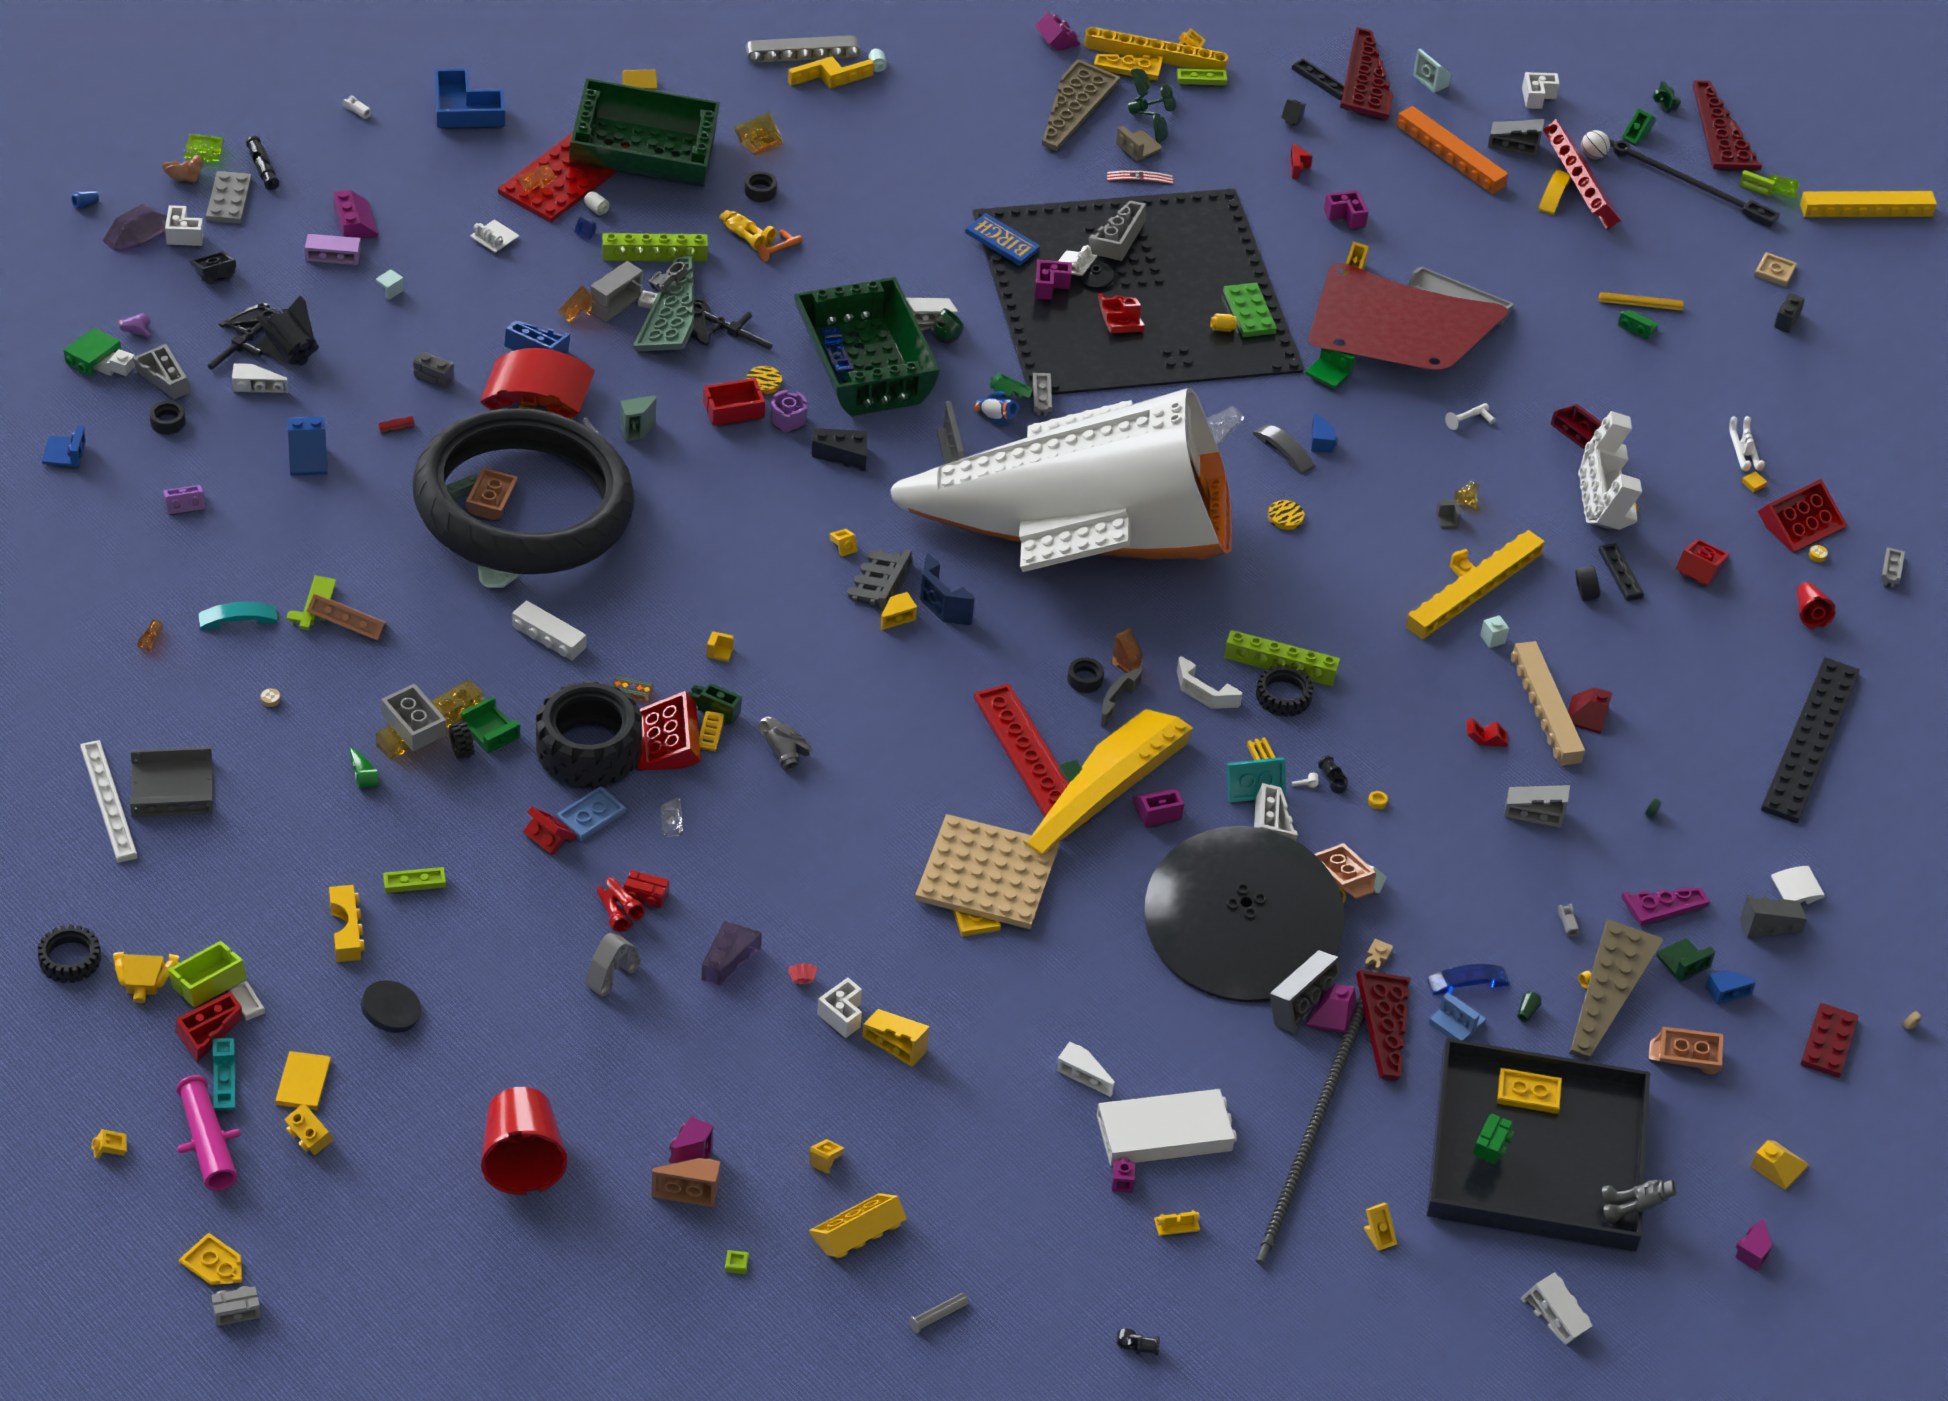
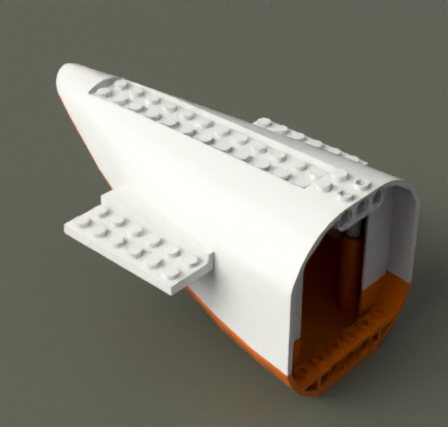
M1192 388L1133 404L1132 400L1122 401L1117 404L1086 410L1041 423H1034L1028 426L1027 438L899 480L890 490L894 503L904 511L983 535L1021 543L1020 568L1022 572L1092 555L1149 560L1187 558L1201 560L1232 552V504L1226 473L1211 428L1199 398Z

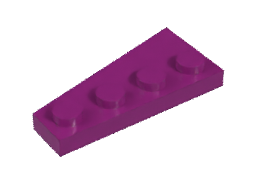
M1701 887L1680 888L1673 892L1666 891V889L1658 890L1657 893L1639 891L1638 894H1630V892H1623L1621 896L1640 926L1705 908L1710 904V900Z

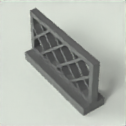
M951 401L946 402L944 427L937 428V437L944 465L963 459L964 454Z

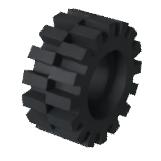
M462 721L449 725L448 736L456 758L461 759L474 755V741L467 723Z

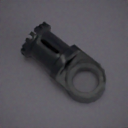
M1332 756L1322 757L1318 761V767L1326 773V778L1330 782V789L1335 793L1345 792L1348 780L1342 769L1334 763ZM1335 782H1341V783H1343L1344 785H1342V786H1340V785L1337 786V785H1335L1334 783H1335Z
M1125 1328L1117 1332L1116 1343L1121 1349L1123 1347V1349L1136 1350V1354L1146 1352L1154 1353V1355L1158 1356L1160 1336L1155 1338L1142 1337V1335L1136 1334L1134 1330Z

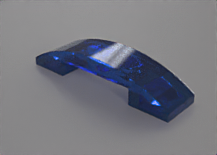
M839 325L821 328L825 350L834 372L854 371L851 358L847 356L842 342Z
M1491 964L1458 966L1438 972L1427 978L1433 995L1446 994L1447 992L1452 993L1453 988L1489 983L1490 988L1510 985L1504 967Z

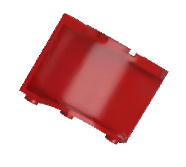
M541 348L515 350L496 359L480 403L490 411L511 406L512 403L520 402L521 405L531 406L539 404L548 407L547 410L572 419L580 412L595 370L581 360L562 352Z

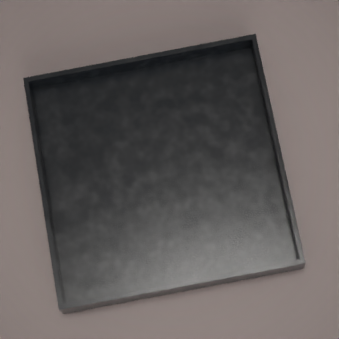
M1446 1038L1442 1053L1426 1216L1637 1252L1642 1233L1643 1212L1634 1211L1624 1216L1618 1222L1610 1224L1604 1214V1206L1607 1203L1602 1195V1187L1610 1185L1620 1192L1644 1184L1650 1072ZM1505 1068L1562 1078L1559 1113L1555 1114L1497 1104L1500 1069ZM1490 1114H1495L1501 1117V1119L1504 1118L1512 1121L1513 1127L1511 1131L1515 1132L1511 1143L1506 1142L1505 1144L1507 1151L1504 1158L1499 1157L1495 1164L1473 1155L1475 1144ZM1637 1198L1632 1199V1200H1629V1201H1627V1202H1624V1203H1622V1204H1620V1205H1624V1204H1627V1203L1636 1201Z

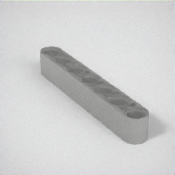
M855 36L749 41L745 46L748 60L753 63L815 60L831 56L833 58H853L860 53L858 40Z

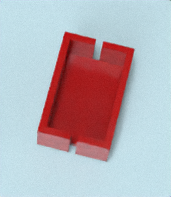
M756 378L703 386V403L712 426L765 418V399Z

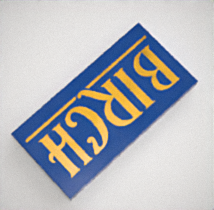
M987 213L965 229L967 235L1019 266L1036 254L1041 247Z

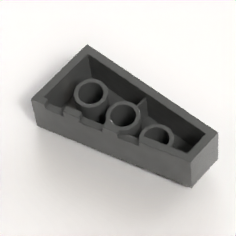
M1318 950L1270 993L1274 1025L1292 1033L1298 1029L1297 1023L1300 1019L1305 1020L1310 1006L1316 1005L1319 1002L1321 992H1326L1339 976L1338 957Z

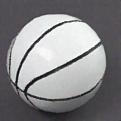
M1598 130L1588 132L1581 141L1582 152L1586 157L1593 160L1603 158L1610 149L1608 136Z

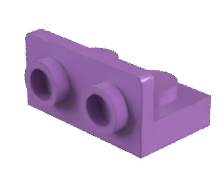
M201 485L163 490L168 514L205 509Z

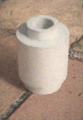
M597 192L586 194L584 203L597 215H603L609 210V201Z

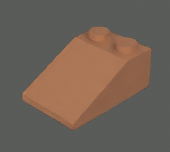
M697 1158L653 1168L651 1197L715 1208L720 1182V1161Z

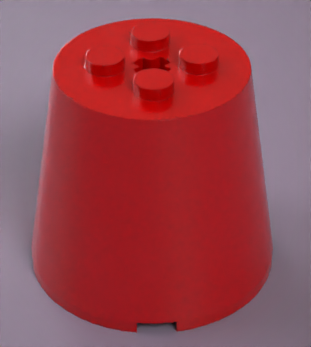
M515 1087L500 1092L491 1100L487 1111L481 1156V1169L485 1180L495 1189L514 1195H527V1191L537 1189L541 1192L556 1184L566 1171L567 1154L550 1100L541 1091L529 1087Z

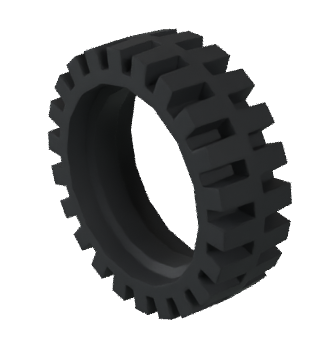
M1277 665V668L1271 666L1270 670L1268 668L1265 669L1258 679L1256 688L1258 703L1260 706L1263 705V709H1269L1271 714L1275 711L1277 716L1283 713L1284 717H1288L1290 713L1292 717L1296 715V712L1299 715L1302 711H1306L1311 703L1313 695L1311 678L1308 679L1307 673L1303 674L1304 671L1301 669L1297 671V667L1294 666L1292 669L1289 668V665H1285V668H1282V665ZM1284 681L1297 686L1303 692V695L1294 700L1279 699L1271 695L1266 687L1271 683Z
M65 925L60 926L59 931L57 928L52 929V933L47 932L38 945L40 968L49 979L52 977L53 981L56 982L60 979L61 983H66V980L74 983V979L80 982L83 980V976L85 978L90 977V972L94 974L101 961L98 938L88 928L85 927L82 930V926L77 925L76 929H74V925H69L67 929ZM74 942L83 944L90 950L89 956L75 965L65 966L56 964L49 958L50 952L55 947L64 943Z

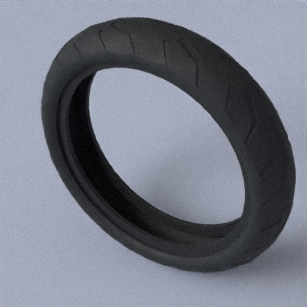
M498 409L475 414L454 422L439 432L428 443L418 458L412 481L417 511L427 529L441 544L472 563L513 574L536 575L574 569L591 562L604 554L620 539L626 530L634 508V489L631 474L622 457L601 435H598L597 432L572 419L555 413L533 409ZM502 449L534 450L562 458L581 469L597 486L602 502L597 510L588 518L569 528L547 533H519L490 526L467 514L452 499L445 486V481L455 468L474 456Z

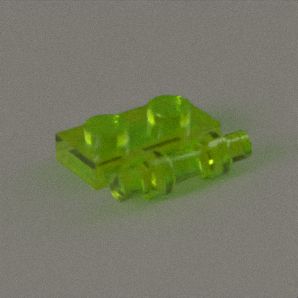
M190 134L186 147L187 150L191 151H185L184 158L192 159L194 155H198L201 159L206 160V162L219 161V154H221L224 145V137Z

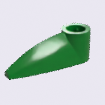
M349 747L358 789L379 786L377 769H374L371 762L362 753L353 747Z

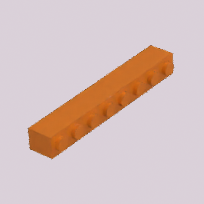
M1411 106L1399 113L1396 125L1398 128L1488 192L1494 194L1506 187L1509 173L1417 108Z

